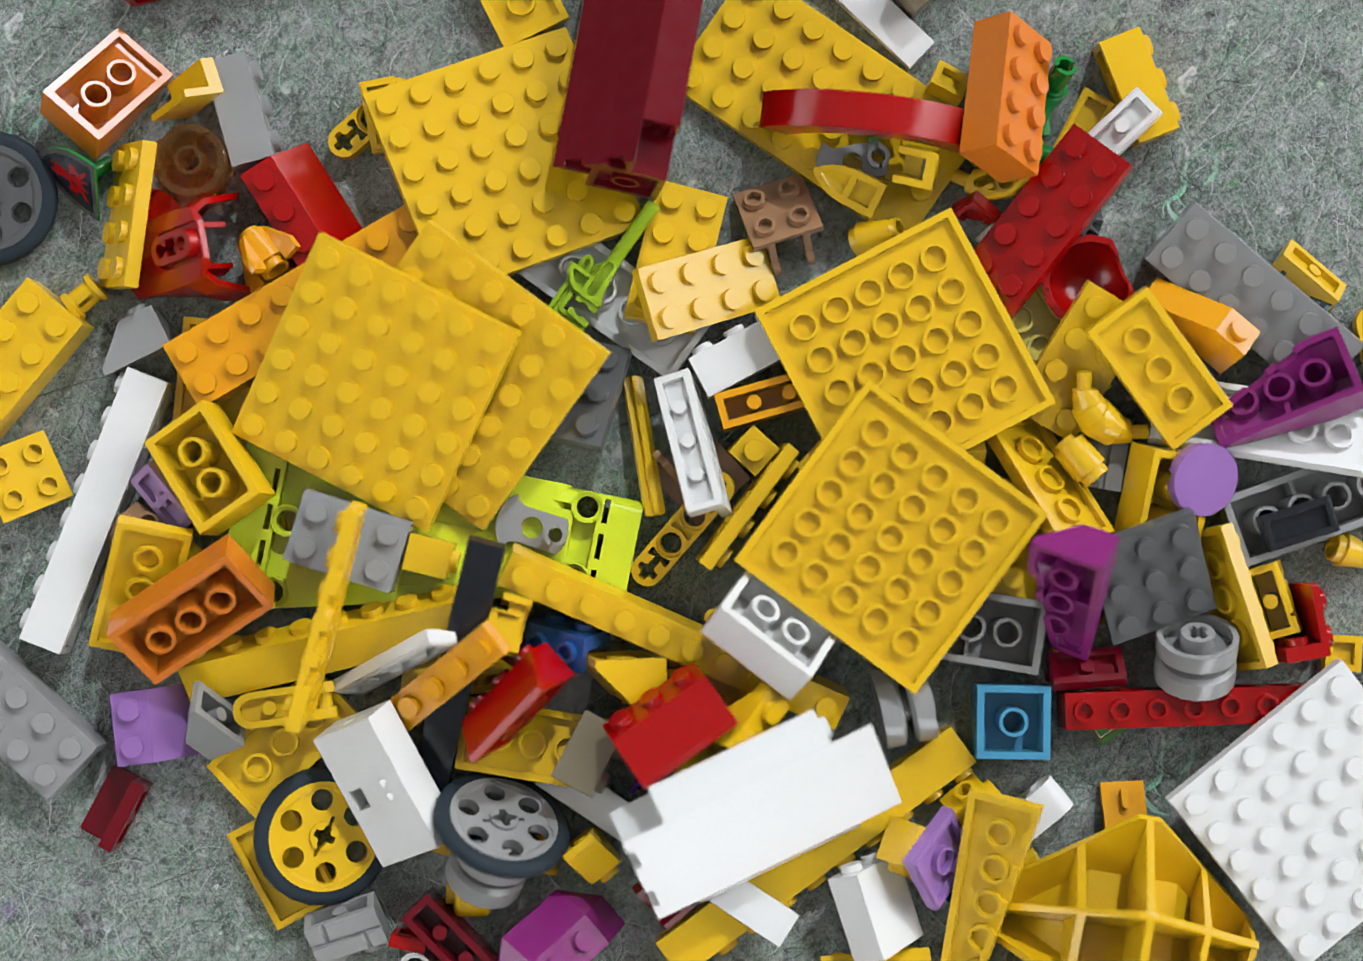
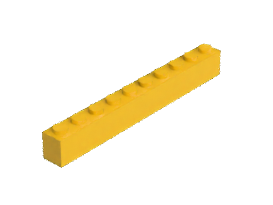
M513 544L500 572L498 585L682 665L688 666L694 662L703 674L747 693H750L760 683L770 686L700 631L705 625L519 544ZM815 673L790 701L776 691L790 706L789 711L802 715L810 710H814L817 718L824 716L830 729L833 730L836 729L850 699L845 686Z
M946 723L938 729V738L921 741L888 766L902 803L863 821L860 827L748 881L788 908L797 901L795 895L806 887L809 891L815 889L826 880L824 874L836 866L840 869V866L852 862L856 857L854 852L863 845L869 848L878 843L883 838V831L887 827L890 816L908 821L914 815L912 809L923 801L928 805L938 799L944 793L941 789L952 780L958 783L973 772L971 766L977 761L952 727ZM707 900L688 912L669 930H664L656 936V945L668 961H707L718 952L722 956L731 951L739 943L736 939L746 931H749L750 934L755 933V931Z

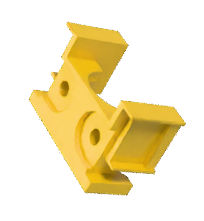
M504 592L500 605L508 607L507 611L492 607L489 620L512 648L505 656L514 658L519 651L533 600L508 592Z

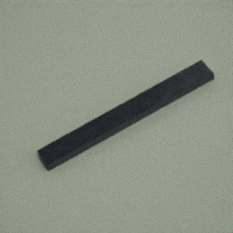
M470 535L447 631L455 632L457 644L489 619L507 544ZM449 649V650H447V651L441 653V657H442L443 655H445V654H446L448 651H450L451 649ZM474 680L427 716L418 752L440 793L450 782L463 728L462 720L466 716Z

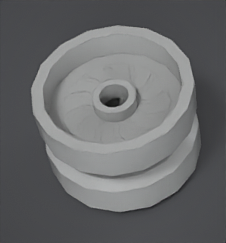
M1202 613L1158 629L1155 645L1157 653L1154 661L1153 675L1157 685L1166 693L1184 700L1207 701L1225 696L1234 688L1236 679V660L1240 637L1236 628L1221 617Z
M880 668L869 670L870 687L876 715L887 749L906 745L908 740L906 721H909L913 736L918 741L938 738L935 702L927 679L917 693L914 694L901 684L898 687L896 680Z
M467 835L473 842H485L479 835ZM512 847L503 848L504 852L511 856L520 855V853ZM450 853L445 865V878L451 890L462 900L481 908L498 909L509 906L517 900L527 879L499 878L481 873L465 865L452 853Z

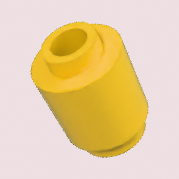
M1071 433L1056 445L1059 453L1054 458L1077 484L1081 482L1088 488L1109 470L1104 464L1106 459L1083 433L1078 437Z

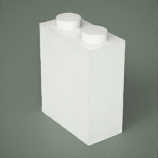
M879 849L861 854V861H853L840 866L841 872L828 879L854 961H885L923 936L905 877L887 870L889 863L876 858Z

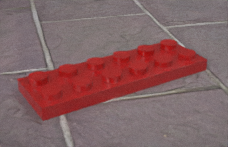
M1076 124L1070 127L1040 165L1038 175L1032 176L974 249L1011 320L1133 169L1129 162Z

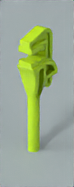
M648 200L606 260L595 265V259L592 255L588 254L584 255L578 264L571 261L567 270V280L548 306L584 332L590 323L584 317L578 316L573 307H570L568 310L565 307L572 297L576 295L575 300L579 304L587 305L589 310L597 315L602 308L605 293L618 267L660 207Z

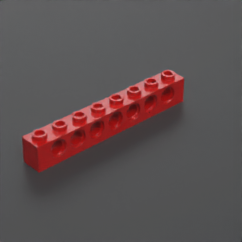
M1307 682L1234 684V688L1225 696L1207 701L1180 699L1166 693L1160 687L1056 691L1058 727L1065 730L1256 724Z

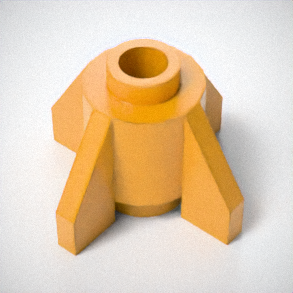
M256 225L246 228L240 234L237 249L241 254L245 284L250 287L251 293L267 285V281L276 279L284 272L288 273L298 267L292 255L299 249L300 245L293 235L267 226L258 227Z

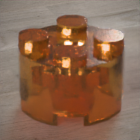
M193 123L180 124L175 126V129L167 132L162 139L159 138L157 141L154 173L158 176L161 184L170 192L187 201L223 195L226 192V188L231 182L234 168L231 166L225 143L206 127ZM197 158L199 160L198 166H195L193 170L188 168V163L195 162Z

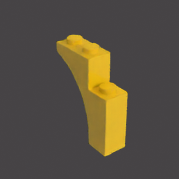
M760 683L746 696L728 706V709L739 724L672 772L678 774L777 727L790 706L771 686Z

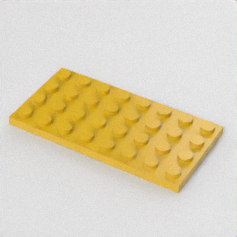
M725 0L696 41L686 93L687 99L796 174L802 175L805 180L825 194L827 193L820 186L813 172L814 167H816V157L822 143L824 142L832 148H840L869 142L867 136L839 133L785 135L760 128L764 91L782 89L851 90L904 96L950 105L926 92L927 86L802 0ZM884 138L880 141L889 149L890 160L886 176L878 179L888 183L872 217L869 218L845 205L843 206L865 221L899 217L906 231L923 221L952 179L953 171L958 170L965 157L959 153L935 146ZM912 144L939 150V157L942 158L937 182L933 183L932 191L892 182L894 174L902 173L906 154L898 153L899 145ZM873 153L871 155L872 160L879 165L884 161L880 153ZM849 154L842 159V165L853 169H862V161L858 156Z

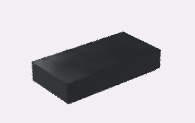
M1329 495L1255 517L1266 552L1276 551L1340 531Z

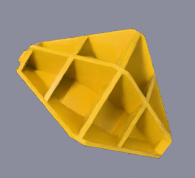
M1143 814L1130 817L1023 866L996 940L1023 961H1254L1259 949V942L1256 940L1251 917L1161 817Z

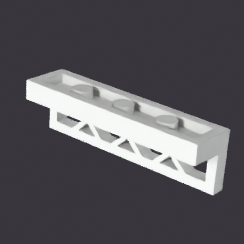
M689 368L655 378L654 383L687 514L690 517H695L716 510L722 518L733 515L698 381Z

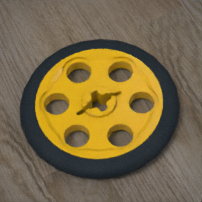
M320 766L302 770L284 779L270 792L261 805L254 826V850L256 860L264 877L280 893L291 900L307 905H331L344 902L363 892L375 881L383 869L360 825H349L346 823L344 813L349 805L328 767ZM319 789L328 790L332 796L331 804L323 810L314 808L311 802L312 795ZM288 810H295L301 816L300 825L291 831L283 829L280 824L281 816ZM329 825V834L333 838L331 842L324 841L318 847V838L314 833L317 829L323 831ZM354 841H360L366 847L365 856L359 861H350L346 856L347 846ZM297 847L301 849L303 859L298 866L287 867L283 864L282 855L287 848ZM317 847H318V850H317L316 854L313 855L315 849H317ZM329 862L335 867V876L326 883L317 881L315 877L317 866L321 863Z

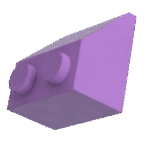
M183 683L121 690L109 694L117 767L155 763L200 754L185 743L191 702Z

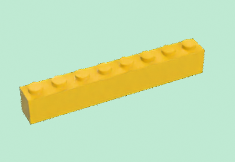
M440 585L430 592L417 595L415 593H407L401 595L396 600L384 603L374 601L365 604L359 609L351 611L341 610L326 674L359 666L426 629L447 631L457 585ZM303 618L293 622L291 625L280 628L265 627L255 634L242 637L239 635L229 636L179 669L178 673L190 702L193 685L197 681L204 683L222 698L297 681L300 673V662L310 637L308 630L311 620Z

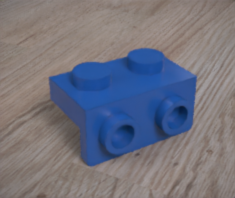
M550 609L546 611V614L526 621L525 647L531 645L534 648L547 642L572 671L582 673L587 669L588 651L610 643L611 633L555 609Z

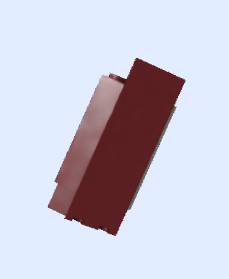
M703 0L582 1L557 132L558 142L553 167L587 174L585 185L654 200L657 199L667 181L674 138L681 126Z

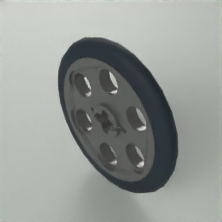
M0 132V211L2 215L0 214V227L3 231V236L0 240V266L14 263L31 254L45 240L53 227L58 211L56 179L45 161L38 155L39 151L22 138L5 132ZM24 168L29 174L28 182L24 186L16 188L11 183V175L16 169ZM20 204H28L32 209V216L26 223H18L14 217L15 209Z

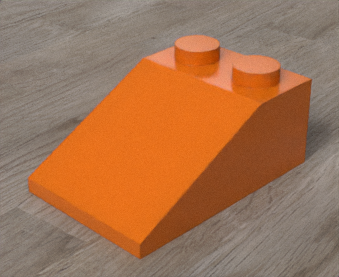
M118 27L42 92L40 113L96 160L121 138L170 82L173 74Z

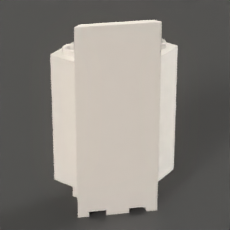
M810 710L649 787V794L609 812L623 842L622 844L629 855L658 919L660 920L699 900L703 903L860 827L863 821L902 803L872 724L832 742L831 737H833V733L825 717L817 718L814 710Z

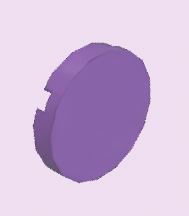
M1208 442L1192 443L1181 450L1172 461L1169 472H1172L1170 482L1167 481L1170 497L1173 503L1180 509L1189 507L1195 515L1200 517L1213 515L1223 509L1234 496L1238 484V467L1233 456L1224 447Z

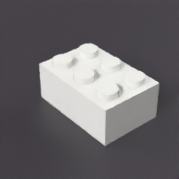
M747 570L732 586L700 631L789 701L812 678L837 636Z

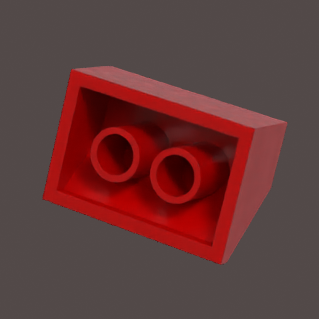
M309 143L271 155L240 175L272 227L293 235L300 245L299 249L292 255L297 266L307 261L319 233L323 232L339 241H343L363 229Z
M547 642L534 648L531 645L523 648L513 659L516 662L514 667L510 671L508 669L503 670L491 681V684L494 686L488 694L483 692L469 704L468 707L471 709V712L462 720L468 758L472 763L508 745L575 676L574 672Z
M692 662L688 666L678 668L668 680L658 687L645 691L640 699L628 708L615 712L602 727L646 790L739 723L706 676Z

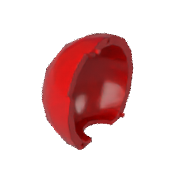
M1092 234L1079 236L1042 282L1045 300L1054 315L1060 319H1063L1086 280H1089L1122 301H1125L1135 293L1123 271L1114 241L1108 237Z

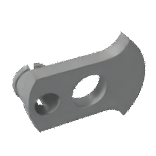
M880 140L873 143L864 142L840 148L829 147L823 142L816 157V167L830 164L842 165V159L845 156L854 154L862 161V171L880 178L885 177L887 174L890 152ZM873 153H880L883 156L884 161L881 165L872 160L871 155Z
M516 494L508 499L499 510L495 531L500 543L505 544L515 541L557 554L566 543L569 524L568 519L525 506L520 501L519 495ZM528 517H536L542 522V532L536 538H529L522 531V524ZM554 528H559L562 531V539L559 542H554L550 538V532Z

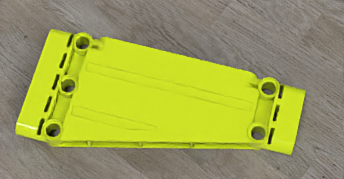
M247 441V449L276 495L230 527L228 534L273 582L275 581L282 586L283 596L278 602L274 601L273 608L316 607L319 605V601H317L318 590L322 580L326 579L327 573L283 560L291 531L283 528L281 524L282 515L288 510L293 511L297 515L305 488L318 490L352 502L354 500L364 503L368 507L381 511L384 510ZM523 476L507 500L518 494L520 501L525 506L568 519V538L563 548L557 554L515 541L505 543L507 547L501 570L513 544L516 543L571 568H577L590 576L592 575V570H597L595 578L627 591L643 514L642 501ZM585 497H592L598 503L597 513L590 518L583 517L578 510L579 502ZM608 499L611 500L607 523L605 524L602 521ZM443 502L431 529L425 532L415 527L414 533L457 543L456 551L461 552V558L456 574L450 572L449 579H441L402 569L396 590L392 593L349 581L343 605L367 604L374 601L384 603L396 600L401 595L407 593H415L417 595L430 592L440 585H458L470 535L498 542L495 531L498 513L488 527L482 531ZM528 517L522 524V531L529 538L538 537L543 529L542 522L536 517ZM559 528L551 530L550 538L552 541L559 542L562 539L563 534ZM600 534H603L604 538L599 559L595 558L599 536ZM498 584L494 598H503L504 592L525 597Z

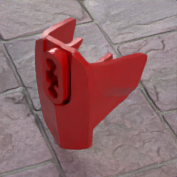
M238 192L195 199L183 208L167 212L147 222L138 288L130 289L139 300L156 297H200L228 302L243 299L251 294L250 287L218 279L234 268L233 262L212 263L209 261L210 256L205 232L207 229L224 228L226 224L225 221H203L201 218L210 208L239 199Z

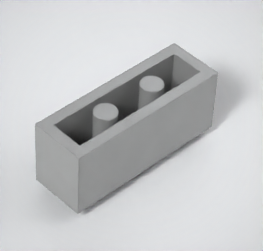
M245 51L214 59L224 92L215 98L213 102L231 166L239 173L249 170L267 157L283 150L278 130H272L268 116L273 115L270 100L267 94H261L258 82L263 81L260 65L257 59L252 61Z

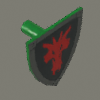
M60 146L47 147L39 152L38 155L54 174L59 189L86 214L96 221L101 220L97 179L112 170V158L105 156L96 163H92L73 150Z

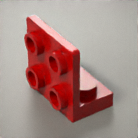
M1317 582L1289 583L1303 629L1298 632V637L1297 634H1291L1275 639V654L1278 662L1289 664L1332 656L1330 647L1334 644V638L1330 626L1325 623L1323 610L1327 608V600L1323 589L1319 588Z

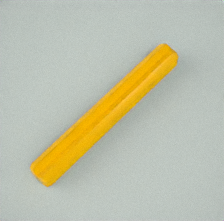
M634 375L625 378L623 392L644 515L646 517H657L665 513V505L657 459L652 455L655 452L644 382L641 376Z

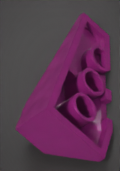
M1338 326L1302 340L1292 348L1293 352L1275 365L1273 363L1265 369V374L1247 388L1243 387L1229 398L1233 406L1211 422L1221 447L1226 449L1332 421L1363 409V385Z
M1081 524L1033 538L1030 547L1028 570L1030 576H1035L1038 585L1035 593L1037 600L1043 602L1046 613L1043 620L1052 649L1087 662L1113 571L1120 536Z

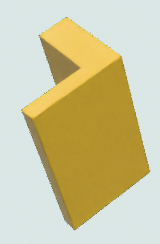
M213 57L200 58L167 85L171 100L151 115L152 121L161 122L191 118L224 92Z

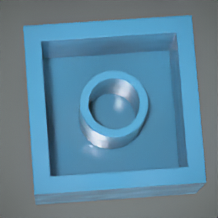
M971 682L972 756L976 759L1050 760V685L1045 683Z

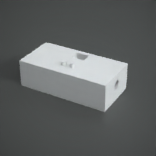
M390 700L334 722L313 740L382 867L434 850L443 844L436 830L434 820V808L440 791Z

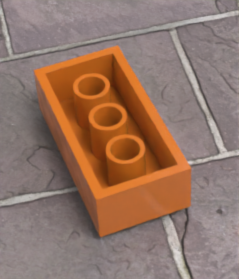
M1012 11L974 21L959 154L1000 183L1038 175L1039 162L1042 157L1043 126L1046 120V94L1049 90V64L1052 58V44Z
M226 534L110 612L107 637L157 685L274 607L275 584L229 534Z

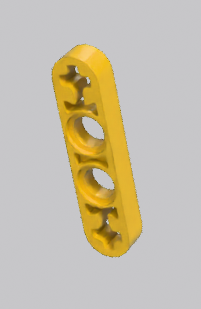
M721 471L723 479L727 483L725 487L730 501L735 493V482L729 474ZM684 502L633 562L631 573L634 580L638 584L647 587L657 584L718 515V512L714 510L705 513L703 523L692 525L685 518L686 506ZM666 533H675L681 538L682 545L678 551L669 552L664 549L662 537ZM654 547L661 557L670 560V562L665 564L664 560L661 559L654 568L657 576L654 577L649 574L647 577H644L641 574L643 567L640 565V562L648 564L655 557L656 553L650 551Z

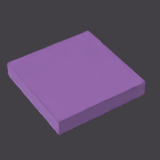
M945 806L939 809L902 860L926 907L935 911L941 907L953 890L963 830L953 809Z

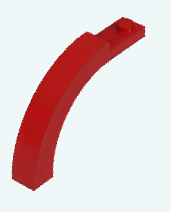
M834 89L770 90L763 92L759 127L785 135L839 133L892 138L935 146L959 153L964 109L922 99L863 91Z

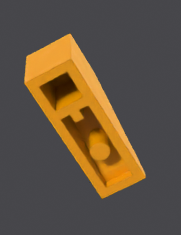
M1156 278L1148 287L1194 352L1220 374L1241 359L1260 334L1257 328L1229 306L1160 278Z

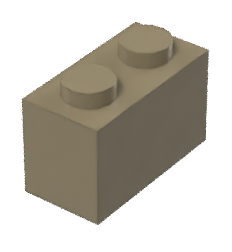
M585 710L551 776L593 799L596 792L599 794L604 792L612 776L607 770L613 759L620 761L622 755L602 727L608 721Z

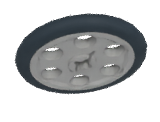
M473 772L455 779L442 790L436 799L434 820L442 843L461 862L481 873L509 879L534 877L550 870L562 860V856L568 849L570 832L567 817L558 802L549 793L531 781ZM485 793H495L499 795L502 800H491L485 795ZM519 806H530L536 813H526ZM469 807L476 812V814H464L459 810V808ZM528 833H539L543 835L546 840H535L531 838ZM467 835H479L485 842H473ZM512 847L516 849L520 853V855L511 856L504 852L503 848Z

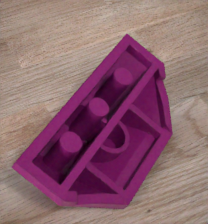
M556 889L500 939L498 961H591L612 941L626 923L601 895Z

